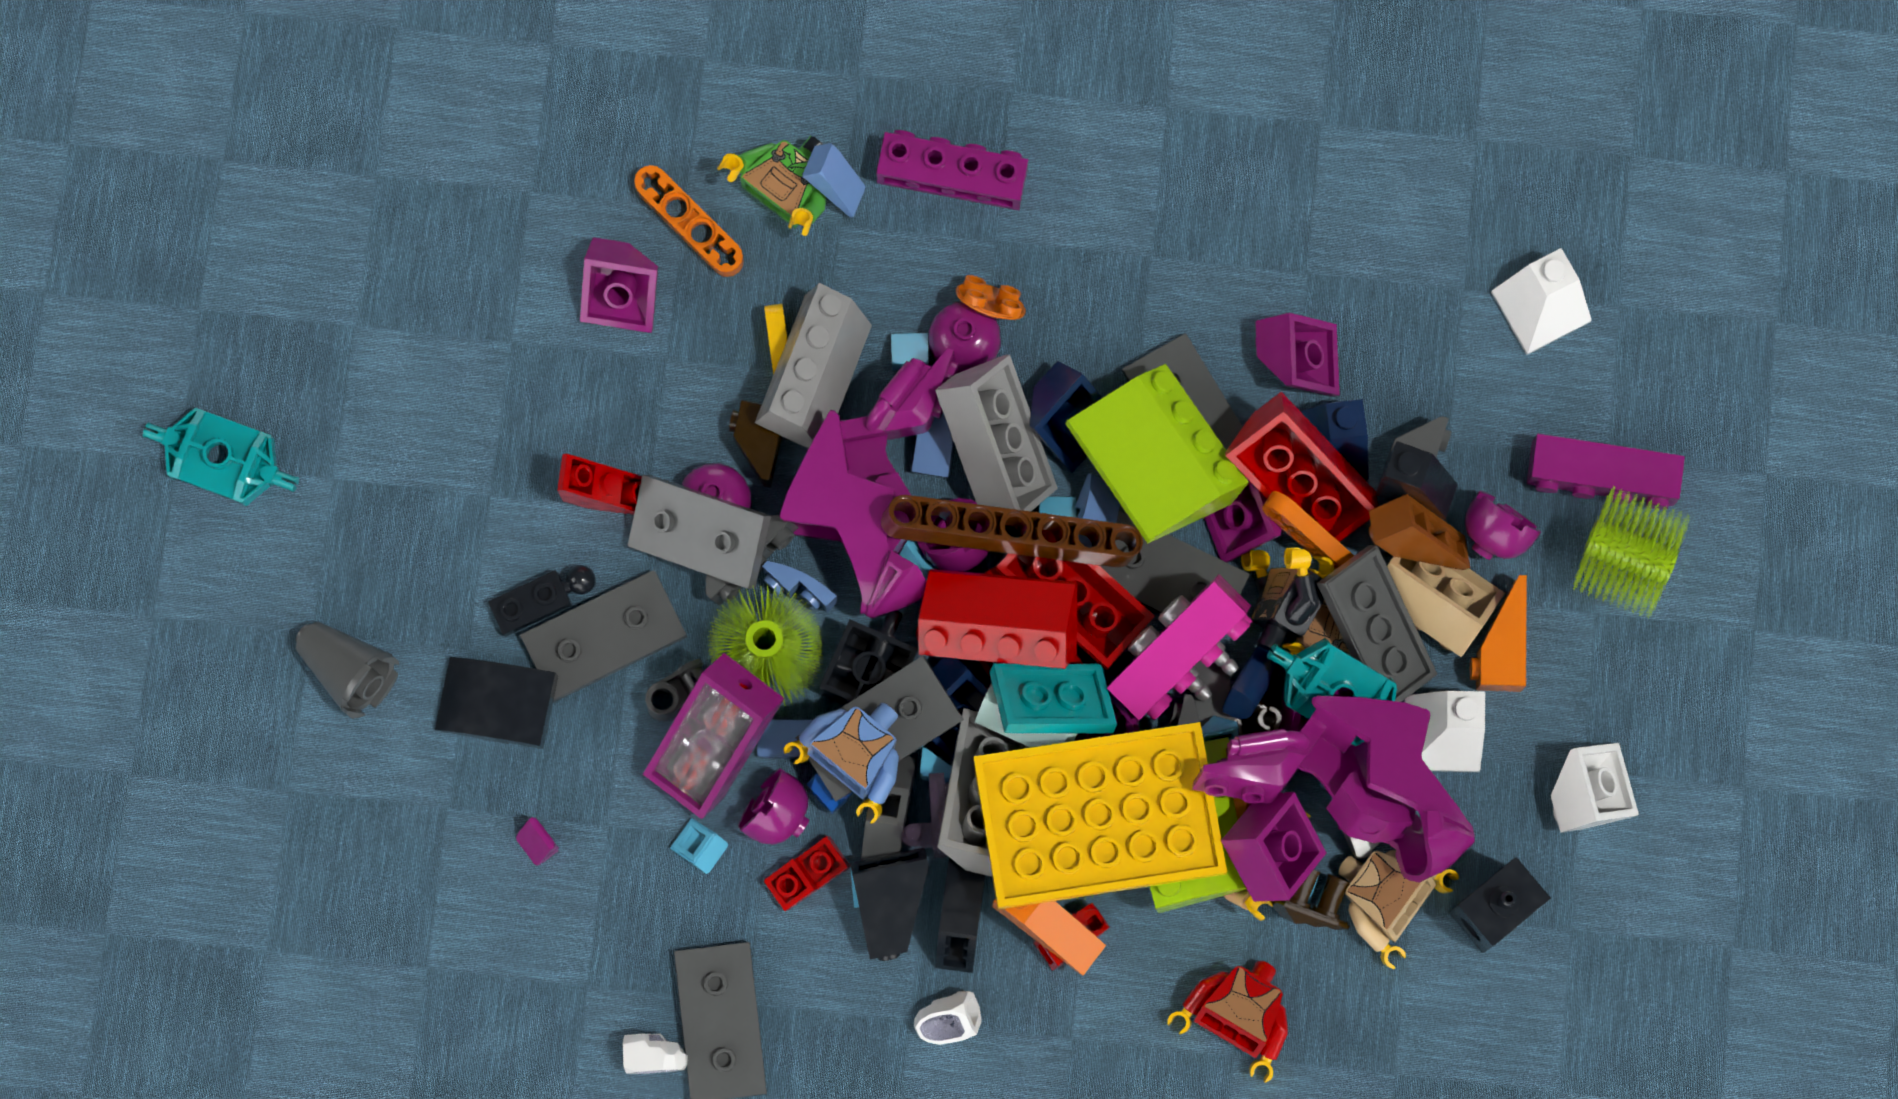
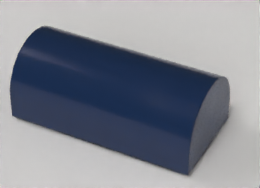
M1258 646L1255 648L1233 684L1222 707V712L1237 719H1246L1253 714L1281 665L1267 658L1268 651Z

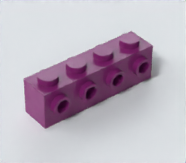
M895 130L894 133L885 132L876 172L877 184L1020 211L1029 159L1022 158L1020 153L1004 150L999 154L986 151L987 149L984 146L978 144H966L965 147L952 145L945 138L930 137L929 140L915 138V135L911 132Z

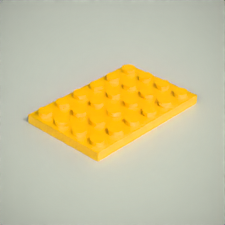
M1201 722L973 757L998 910L1220 876L1227 873L1214 796H1210L1202 791L1192 790V784L1203 765L1208 764Z

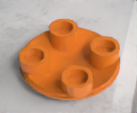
M967 275L964 282L956 288L957 297L968 307L980 314L1004 320H1016L1025 316L1026 309L1019 300L1021 292L1012 286L1001 285L1000 288L986 284V281L978 276Z

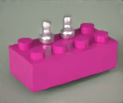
M1220 574L1191 602L1183 595L1177 597L1164 609L1158 618L1165 628L1159 633L1153 626H1149L1132 641L1128 650L1135 658L1111 681L1107 689L1138 720L1146 713L1153 720H1156L1170 706L1173 700L1167 694L1172 687L1180 694L1188 688L1191 692L1195 693L1199 700L1205 702L1212 693L1197 677L1199 673L1193 667L1199 661L1207 668L1215 662L1230 676L1239 668L1233 659H1229V655L1224 651L1225 646L1220 640L1227 634L1235 641L1250 627L1252 620L1246 614L1251 605Z

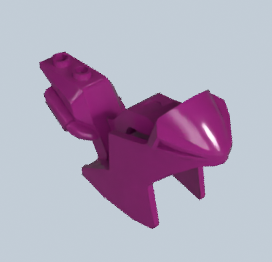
M949 348L943 352L933 366L926 365L923 361L911 358L909 362L906 361L879 394V400L869 416L840 421V416L836 411L830 410L787 491L780 512V518L784 522L795 523L799 527L794 532L795 536L838 541L844 544L852 562L862 595L860 613L870 618L907 607L924 596L927 581L919 567L898 555L907 540L890 537L881 526L882 514L891 501L899 495H911L901 477L890 463L886 453L887 440L923 434L931 428L934 417L941 418L943 410L939 405L935 390L957 374L959 363L955 362L954 350ZM894 511V516L898 521L909 523V518L904 512Z
M1316 696L1312 698V704L1316 710L1300 732L1278 729L1235 736L1227 744V758H1222L1213 764L1203 765L1192 784V790L1202 791L1210 796H1228L1242 799L1251 804H1269L1276 800L1298 769L1311 773L1322 783L1333 798L1326 809L1337 822L1338 829L1343 830L1349 837L1371 843L1383 842L1389 844L1396 849L1395 856L1402 876L1414 882L1420 883L1443 872L1453 865L1475 842L1473 826L1422 760L1421 755L1431 716L1430 711L1405 702L1363 697ZM1356 736L1365 741L1357 746L1351 744ZM1416 810L1420 813V818L1416 814Z

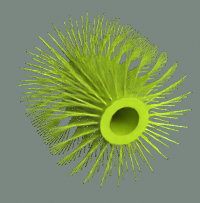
M1611 489L1612 491H1610L1609 496L1607 495L1605 504H1603L1604 507L1602 506L1599 519L1597 517L1587 539L1583 552L1584 556L1578 566L1579 570L1575 576L1574 583L1578 585L1584 572L1586 574H1584L1585 577L1581 585L1586 588L1589 580L1591 583L1589 588L1593 591L1599 577L1600 582L1596 590L1601 594L1604 585L1606 588L1604 593L1608 596L1614 582L1615 587L1611 595L1615 599L1618 591L1620 592L1619 595L1624 599L1629 592L1627 598L1632 602L1634 596L1635 605L1633 604L1636 609V605H1640V598L1644 597L1642 603L1647 607L1649 601L1650 606L1655 611L1658 599L1660 601L1663 586H1666L1674 569L1678 553L1680 552L1678 549L1682 544L1681 540L1687 530V524L1683 521L1680 524L1681 529H1678L1679 524L1674 520L1672 526L1673 516L1670 513V517H1666L1667 521L1665 520V523H1663L1665 519L1663 511L1660 512L1657 521L1656 515L1658 511L1655 508V512H1651L1649 518L1648 515L1651 509L1646 506V511L1642 513L1643 505L1640 503L1636 507L1633 516L1632 512L1635 508L1636 500L1634 498L1633 501L1631 500L1632 504L1630 503L1628 509L1626 505H1628L1629 498L1626 495L1618 512V504L1622 498L1619 493L1618 496L1616 495L1614 504L1612 503L1613 507L1611 506L1610 509L1609 506L1615 492L1614 489Z
M768 584L766 611L761 590L762 620L755 595L760 621L757 619L748 591L747 597L751 611L740 592L743 608L737 609L740 604L737 607L734 606L741 618L739 619L734 613L730 612L732 616L729 618L734 621L732 622L734 625L726 619L721 621L727 625H723L721 628L725 627L729 630L725 629L723 632H714L717 635L712 636L720 639L708 641L719 642L709 643L717 645L708 646L719 647L711 648L714 650H710L717 653H710L730 652L727 654L731 655L729 657L746 670H749L750 673L769 687L771 675L775 691L772 676L774 674L781 696L784 698L783 687L792 704L789 689L793 686L795 688L792 692L795 689L799 691L791 678L793 677L798 683L800 682L803 685L800 681L803 678L798 675L800 674L798 671L806 677L808 676L806 674H809L806 671L817 672L811 669H817L811 665L818 664V662H815L821 658L818 656H823L821 654L813 655L823 653L820 652L823 651L822 649L801 651L803 649L813 650L821 648L817 646L822 645L801 643L822 642V640L815 639L818 637L814 636L820 637V635L815 634L817 632L813 631L815 629L810 627L812 626L811 624H806L811 620L801 618L804 616L803 614L796 620L794 619L797 616L796 612H793L795 607L792 609L793 606L790 603L786 610L787 606L785 607L784 605L786 598L784 600L783 596L779 604L773 595L771 604ZM809 631L803 635H799L802 632ZM811 634V635H809V636H807V637L800 638V637H802V636H804V635ZM723 638H728V639H732V640H735V641H729V640H726V639H723ZM813 638L807 641H801L803 639ZM771 646L767 650H761L762 647ZM801 646H813V647L803 648V647H801ZM730 648L731 650H719V649ZM709 654L711 656H715L716 658L714 659H718L721 656ZM797 655H803V656H806V657H809V658H804V657H800V656H797Z

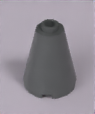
M321 622L306 624L296 636V651L343 713L352 719L361 718L366 715L361 710L369 704L376 708L388 695L397 680L398 673L394 670V664L399 665V661L391 653Z

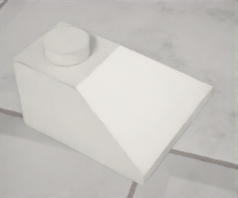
M1562 248L1529 264L1491 291L1526 355L1592 321L1580 280Z
M1439 691L1413 694L1404 699L1405 703L1430 711L1431 716L1421 756L1431 771L1480 772L1485 733V692Z
M1619 743L1579 747L1570 750L1551 794L1554 807L1553 814L1558 823L1560 833L1582 830L1639 815Z

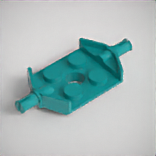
M194 408L172 428L164 429L148 422L145 426L148 430H143L144 438L160 442L165 446L167 475L172 480L178 479L240 502L243 506H248L270 486L277 485L295 492L297 487L294 484L298 485L299 477L279 471L276 462L274 438L271 435L204 410ZM218 445L226 446L228 449L226 460L218 464L210 462L209 453L211 449Z
M1326 638L1296 655L1288 653L1276 644L1271 647L1272 651H1268L1267 658L1284 667L1286 671L1283 701L1286 706L1308 719L1311 718L1316 710L1312 704V698L1316 696H1333L1336 690L1340 688L1351 689L1352 697L1395 701L1397 684L1393 678L1389 677L1388 679L1333 646ZM1356 736L1351 744L1357 746L1365 741Z

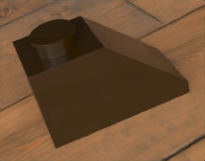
M741 400L739 411L733 410L729 432H734V440L737 447L762 485L771 488L782 436L755 423L762 404Z

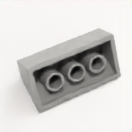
M818 283L804 296L756 418V424L809 449L828 412L834 410L838 414L872 327L871 323L851 298L821 283Z
M1010 354L957 373L935 390L977 504L1032 511L1058 489L1041 440L1030 427L1031 412Z
M963 708L961 715L964 720L959 724L937 848L966 871L992 877L973 757L1030 747L975 723L978 712Z

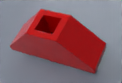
M566 453L562 455L557 491L562 501L591 510L634 515L642 476Z

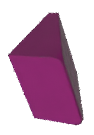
M536 817L530 818L516 836L517 842L536 866L541 865L559 851V847Z

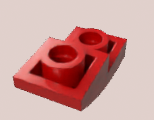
M826 836L799 857L790 860L766 878L764 883L783 910L788 911L850 868L851 865L832 838Z

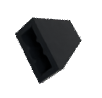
M1397 441L1386 461L1375 495L1392 501L1408 494L1438 517L1445 520L1458 484L1434 454Z
M924 847L850 863L870 960L878 958L879 961H889L899 957L900 953L908 951L929 867Z
M950 857L939 926L935 968L973 973L985 875L966 871Z

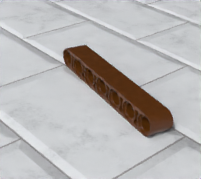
M899 495L895 497L881 518V526L884 532L896 539L1115 568L1128 565L1139 553L1143 545V538L1139 530L1127 524L912 495ZM894 511L904 512L909 518V523L898 521L894 516ZM931 516L941 517L946 523V528L934 525ZM968 521L978 522L983 529V533H977L970 529ZM1005 525L1015 527L1019 532L1020 538L1011 537L1006 532ZM1042 530L1050 531L1055 536L1056 543H1051L1044 539ZM1078 535L1088 537L1092 542V547L1088 548L1082 545ZM1115 540L1123 541L1127 545L1129 552L1120 551L1115 545Z

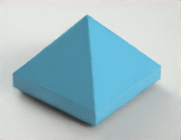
M1213 715L1202 727L1204 742L1226 737L1229 738V741L1234 739L1235 736H1238L1237 722Z

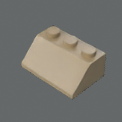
M1393 557L1387 565L1416 629L1422 630L1437 640L1444 649L1452 651L1460 657L1466 652L1505 594V592L1471 569L1460 570Z

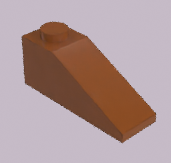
M1408 494L1369 510L1371 521L1369 535L1375 545L1381 547L1392 556L1460 570L1471 568L1465 535Z

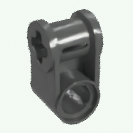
M700 658L683 665L673 674L653 684L648 689L645 701L648 712L654 719L668 721L678 715L695 686L691 677L697 682L703 672L701 668L703 662ZM665 693L673 698V703L668 709L659 710L652 705L654 697Z

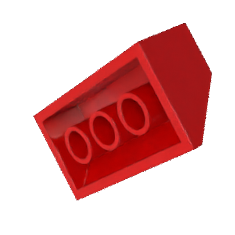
M1282 391L1252 413L1225 452V456L1266 499H1268L1273 491L1286 495L1339 542L1370 519L1369 510L1378 507L1376 491Z
M1042 530L1044 539L1048 542L1056 543V538L1050 531ZM1008 553L995 567V570L1004 576L1077 582V644L1095 661L1101 664L1105 670L1113 664L1155 617L1154 614L1099 565Z
M930 569L918 619L919 655L1066 669L1077 654V582Z

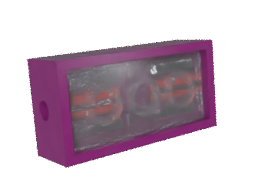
M723 653L702 672L643 775L700 819H703L724 799L785 698L727 654Z

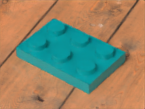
M993 663L990 677L1004 733L1114 732L1117 722L1101 664H1069L1066 669Z

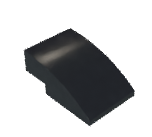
M450 657L435 730L499 743H512L544 749L559 676L555 672Z

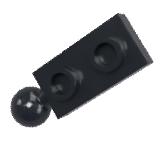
M585 565L572 567L564 580H561L558 572L554 570L488 601L502 634L506 637L572 606L568 594L573 592L582 595L590 592L595 586L596 577L593 570Z

